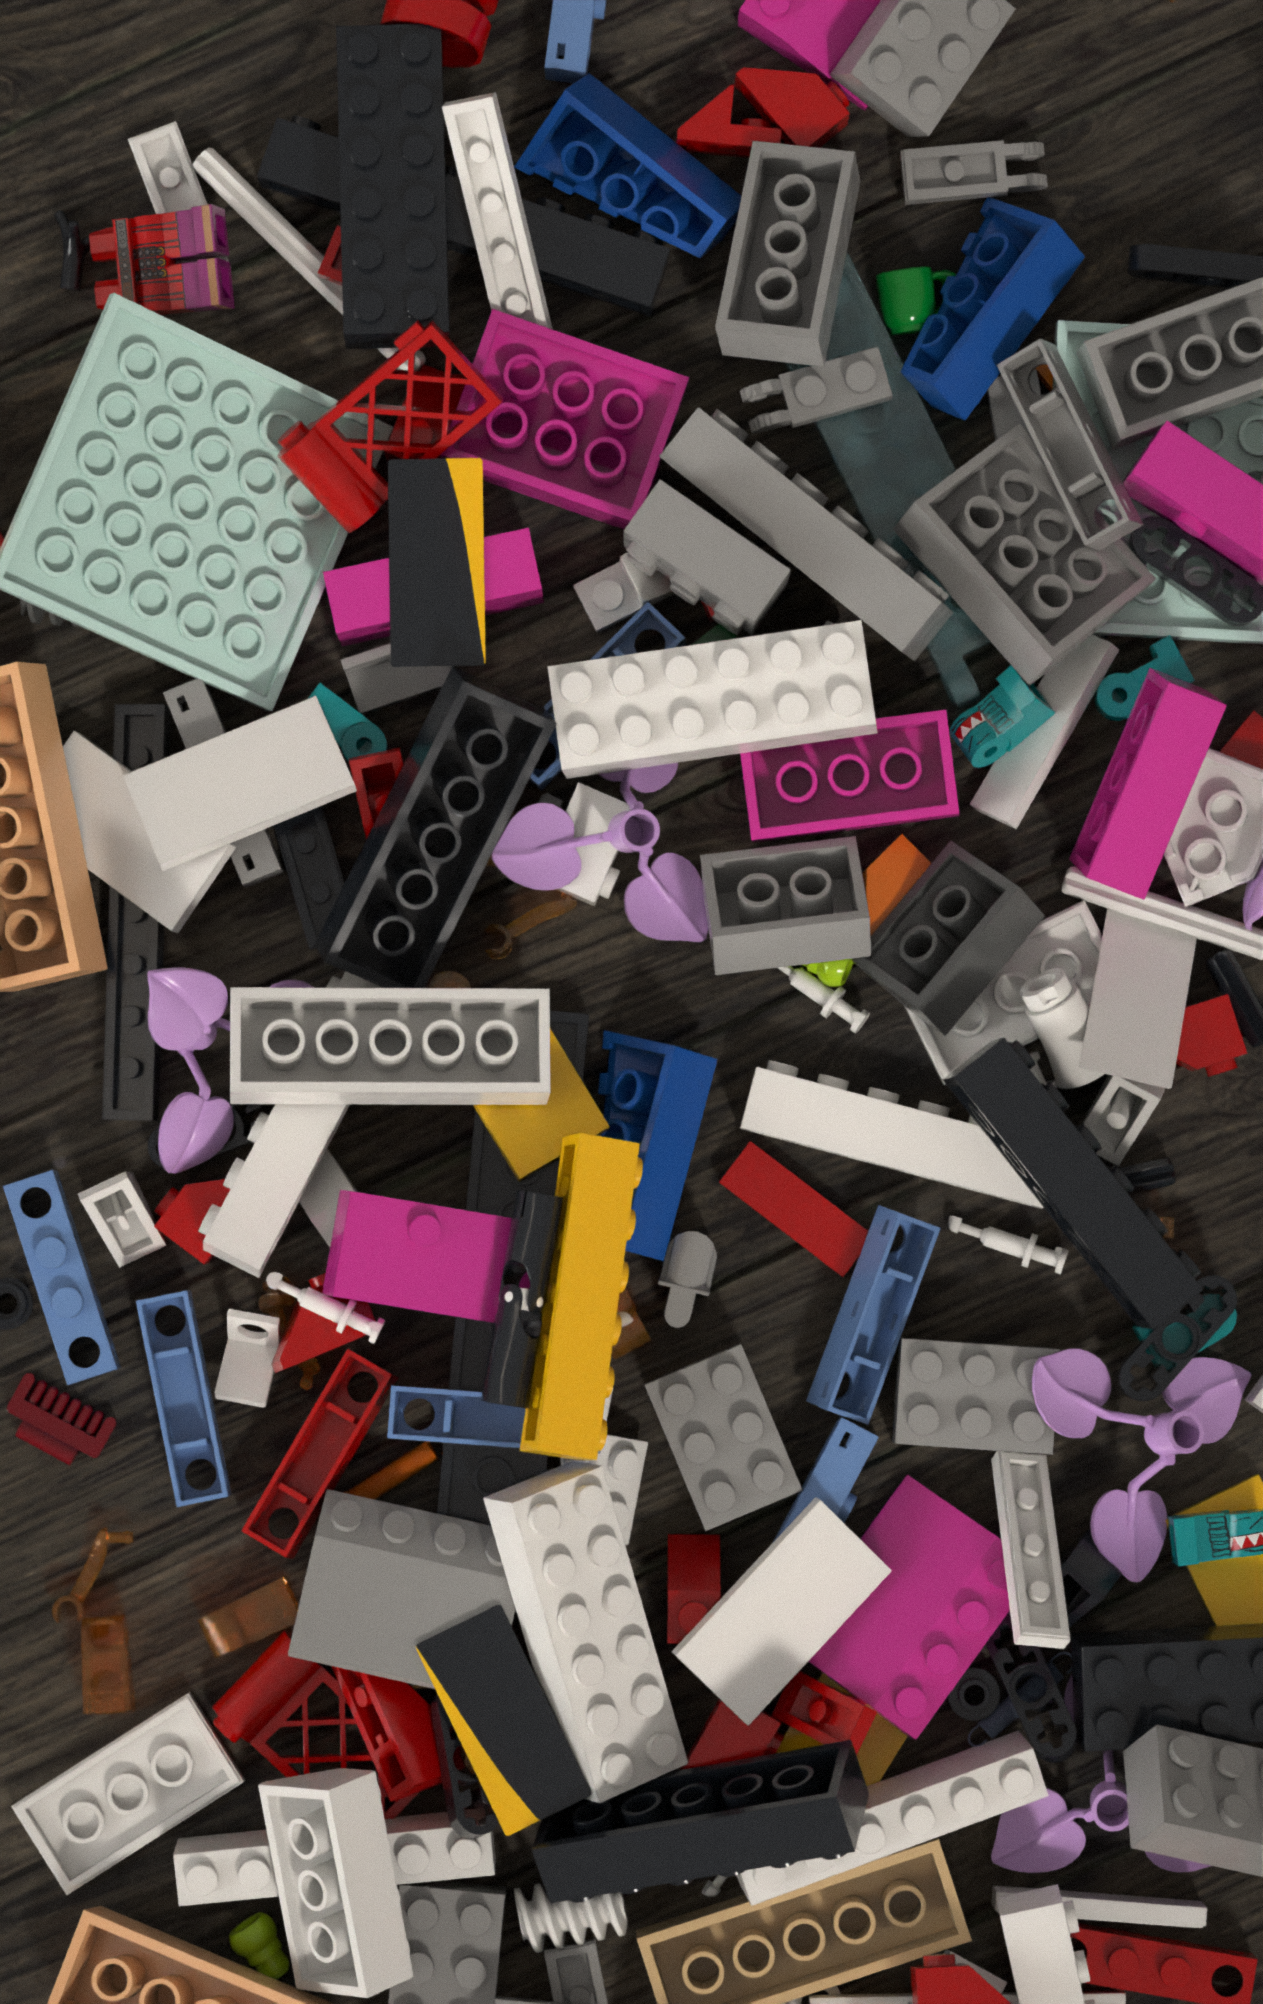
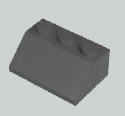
M950 841L872 934L871 956L853 958L852 961L912 1013L946 1036L1045 915L1019 886L953 841Z

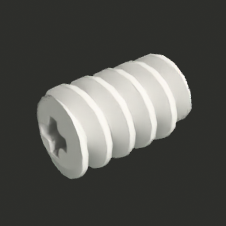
M540 1883L534 1885L531 1901H527L520 1888H514L522 1938L524 1941L528 1939L536 1953L543 1951L545 1936L549 1935L554 1946L559 1949L564 1946L567 1931L570 1932L578 1945L585 1942L587 1927L591 1928L598 1941L605 1939L607 1923H611L619 1937L626 1934L627 1914L623 1894L620 1892L597 1895L579 1903H574L570 1900L550 1903Z

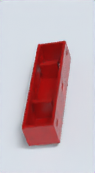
M347 1349L241 1531L280 1555L294 1559L321 1512L326 1490H334L389 1396L391 1385H395L398 1377L354 1351ZM360 1372L371 1373L378 1383V1389L372 1400L365 1403L353 1400L348 1391L350 1379ZM280 1508L293 1510L299 1520V1525L294 1534L287 1539L275 1537L269 1528L271 1515Z
M1078 1923L1080 1932L1070 1934L1071 1938L1080 1940L1086 1947V1962L1090 1976V1982H1086L1087 1984L1201 2004L1251 2003L1258 1961L1253 1953ZM1224 1965L1236 1967L1242 1975L1243 1981L1240 1990L1231 1996L1218 1994L1212 1986L1213 1973Z

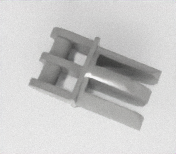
M686 1231L678 1234L669 1242L658 1280L659 1285L670 1287L664 1316L666 1322L675 1328L683 1327L689 1322L696 1293L709 1296L715 1271L717 1252L714 1244L706 1235L696 1231Z

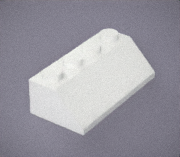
M337 1768L265 1781L258 1784L296 1989L369 1998L414 1977L410 1959V1947L406 1938L400 1906V1894L395 1879L390 1852L391 1845L387 1836L381 1803V1791L378 1786L376 1771Z

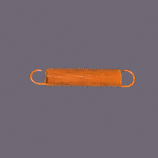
M424 1441V1443L419 1446L417 1445L413 1450L408 1453L406 1452L402 1457L397 1460L395 1459L393 1463L391 1462L386 1467L384 1466L382 1470L380 1469L371 1477L369 1476L360 1484L358 1483V1485L343 1493L376 1500L385 1492L387 1493V1491L392 1490L396 1485L438 1460V1456L430 1441Z

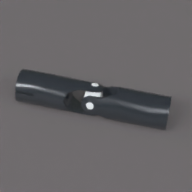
M522 1190L516 1191L499 1292V1305L494 1320L481 1401L528 1408L542 1327L541 1318L546 1302L563 1197ZM526 1272L530 1280L529 1289L519 1287V1282Z

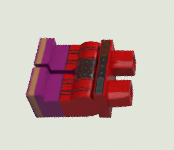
M208 204L191 207L189 210L144 215L130 219L112 220L113 227L89 234L90 251L93 261L106 262L116 260L118 279L95 282L94 290L97 309H104L107 299L112 293H116L159 315L235 309L230 262L214 258L229 256L225 209ZM197 260V262L176 264L178 261Z

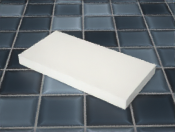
M316 696L122 775L162 872L357 791Z
M73 731L64 744L63 750L88 870L166 928L179 933L236 849V846L230 843L162 872L122 775L130 773L132 770L114 759L113 756L81 733Z
M1085 900L1042 920L946 1036L905 1007L943 1085H945L943 1079L992 1040L1004 1037L1008 1042L1013 1043L1017 1040L1024 1046L1039 1038L1026 1014L1027 1007L1025 1006L1020 989L1028 980L1042 974L1046 970L1062 968L1071 983L1077 985L1090 1008L1102 934Z
M815 1497L671 1652L732 1712L749 1726L892 1570L820 1499Z
M188 1692L17 1801L11 1807L65 1894L68 1895L245 1782V1778L191 1692Z

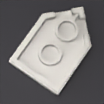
M1211 748L1206 753L1164 852L1165 859L1185 907L1254 880L1263 860V769Z

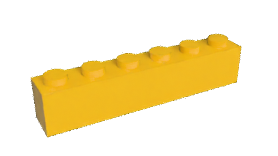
M585 1133L563 1136L555 1196L563 1197V1204L546 1302L542 1312V1327L528 1408H525L520 1451L573 1460H597L598 1451H601L605 1445L607 1438V1422L603 1419L605 1398L611 1395L615 1379L614 1369L610 1367L612 1346L617 1344L622 1328L621 1316L617 1314L619 1294L626 1288L629 1276L628 1263L624 1261L626 1242L631 1239L636 1224V1214L631 1209L633 1190L638 1187L643 1172V1162L638 1157L640 1143Z

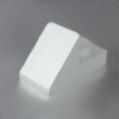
M625 553L619 556L618 563L574 584L573 588L596 633H599L636 614L647 602L654 605L674 595L675 593L669 588L672 584L670 579L655 570L652 576L646 574L628 561L626 557L629 553Z

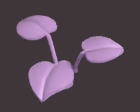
M678 763L599 774L608 781H621L620 793L630 807L628 811L620 812L611 819L606 832L573 838L574 823L567 812L553 804L536 803L522 808L510 818L492 852L494 864L507 878L524 887L541 891L562 888L579 876L581 859L576 850L577 847L610 841L612 846L620 852H639L638 869L642 876L633 879L627 885L624 894L625 913L632 926L641 934L656 940L702 942L707 937L708 923L702 879L698 871L690 861L675 853L659 855L649 868V856L653 854L652 846L655 845L659 838L660 826L657 818L651 812L643 809V803L637 802L630 790V786L641 793L660 790L670 783L676 773Z
M183 967L155 969L147 973L150 994L148 1009L150 1034L159 1046L167 1050H177L185 1058L199 1086V1095L192 1092H183L177 1095L168 1105L160 1123L158 1136L160 1162L165 1171L174 1174L197 1166L217 1154L227 1143L234 1123L231 1105L222 1097H210V1085L193 1054L194 1050H203L214 1042L217 1028L230 1031V1021L221 1017L227 1009L228 992L223 982L213 974ZM296 979L280 981L270 986L272 988H315L304 981Z
M1065 1349L1039 1357L1035 1363L1032 1375L1034 1401L1042 1419L1053 1431L1068 1438H1085L1092 1433L1097 1416L1105 1420L1141 1425L1145 1427L1144 1438L1147 1445L1154 1453L1160 1455L1158 1460L1129 1482L1127 1492L1123 1490H1110L1104 1493L1094 1506L1091 1515V1535L1096 1547L1128 1580L1140 1582L1146 1577L1157 1561L1167 1532V1524L1165 1522L1167 1511L1161 1496L1150 1490L1138 1492L1140 1486L1165 1466L1174 1465L1175 1455L1192 1453L1201 1444L1217 1442L1228 1433L1237 1417L1242 1395L1252 1376L1246 1369L1221 1359L1207 1357L1192 1358L1162 1392L1165 1402L1173 1411L1154 1416H1142L1111 1411L1101 1407L1110 1396L1111 1379L1105 1364L1093 1353L1082 1349Z
M1071 1674L1065 1689L1064 1702L1074 1722L1073 1679ZM1113 1750L1103 1751L1105 1781L1098 1783L1093 1788L1090 1795V1808H1073L1067 1811L1066 1802L1061 1794L1053 1789L1046 1788L1049 1796L1000 1814L991 1853L992 1862L1000 1867L1025 1873L1058 1870L1072 1863L1085 1847V1833L1074 1819L1084 1818L1086 1822L1094 1820L1100 1828L1106 1831L1114 1832L1127 1827L1129 1821L1126 1785L1115 1779ZM1145 1851L1146 1856L1153 1864L1167 1871L1192 1872L1210 1867V1865Z

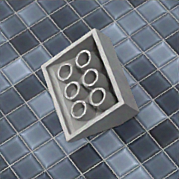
M1020 423L914 501L893 528L895 533L1029 686L1067 657L1156 580L1153 574L1121 538L1100 551L1084 545L1031 435ZM1096 511L1097 524L1102 529L1109 527L1110 525Z
M327 1489L313 1541L288 1656L435 1689L416 1650L417 1644L496 1605L502 1606L511 1626L513 1624L516 1609L492 1527L486 1524Z

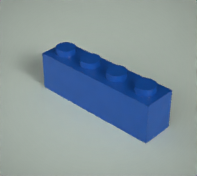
M590 73L565 89L514 166V168L528 175L536 173L554 182L553 187L569 195L575 192L600 204V210L614 217L622 215L641 224V230L698 258L703 257L725 238L737 221L742 197Z
M991 197L986 198L980 210L985 219L978 233H969L962 246L961 251L966 257L957 275L948 276L940 291L944 301L938 313L927 317L900 371L932 408L964 421L979 404L981 398L1000 374L997 364L1014 355L1085 258L1083 253L1055 220Z
M604 1030L602 1048L609 1050L607 1073H600L598 1094L605 1096L603 1116L610 1128L599 1136L640 1143L638 1157L643 1162L641 1181L638 1187L633 1190L631 1209L636 1214L635 1229L631 1239L626 1242L625 1251L664 1261L718 1059L674 1045Z

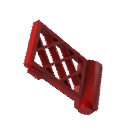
M417 320L394 340V344L399 349L319 419L307 426L302 421L296 422L278 440V443L283 447L277 455L278 458L348 533L355 531L367 522L384 502L388 500V482L373 468V450L404 452L403 459H410V452L422 453L416 459H436L503 401L502 396L434 321L424 328ZM429 340H432L446 355L445 373L414 371L415 352ZM408 359V370H396ZM452 363L462 374H451ZM384 379L407 380L406 406L376 404V386ZM414 381L444 383L443 409L413 407ZM451 383L473 385L485 400L472 411L450 410ZM369 393V404L357 403ZM345 412L368 413L367 439L346 438L333 423ZM375 414L405 416L404 442L374 440ZM412 417L443 419L442 437L433 444L411 443ZM449 419L461 420L448 431ZM357 449H367L366 459Z
M286 1630L276 1638L212 1706L218 1715L212 1722L226 1738L233 1743H236L240 1738L250 1743L285 1777L301 1775L291 1765L292 1763H304V1774H309V1763L341 1762V1768L347 1769L346 1761H372L369 1752L346 1753L345 1724H356L353 1716H345V1703L347 1705L348 1703L339 1682L321 1663L289 1657L288 1651L292 1634ZM322 1682L339 1696V1717L308 1718V1697ZM302 1704V1718H289ZM340 1725V1753L309 1755L308 1726ZM303 1726V1755L281 1756L267 1743L268 1739L280 1727ZM378 1774V1786L381 1791L384 1819H394L418 1793L393 1801L385 1810V1797H388Z

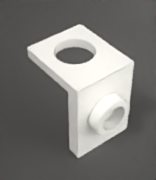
M228 1309V1339L214 1392L215 1398L264 1408L267 1404L274 1375L271 1363L280 1343V1319ZM241 1325H256L266 1330V1332L250 1331Z

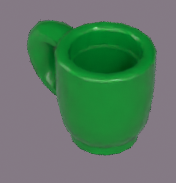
M927 266L903 268L877 274L876 285L880 310L886 326L890 328L891 335L920 333L927 317L937 314L941 307L940 305L936 309L934 281H939L944 285L948 276H956V274L948 270L932 272V268Z

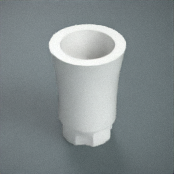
M1062 968L1046 970L1042 974L1028 980L1020 989V993L1027 1007L1026 1014L1035 1028L1049 1059L1057 1086L1062 1089L1077 1088L1103 1076V1073L1082 1069L1079 1066L1089 1006L1077 985L1071 983Z

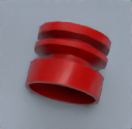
M387 0L380 25L425 24L442 29L443 66L451 68L472 67L481 63L492 26L487 16L494 14L499 0Z

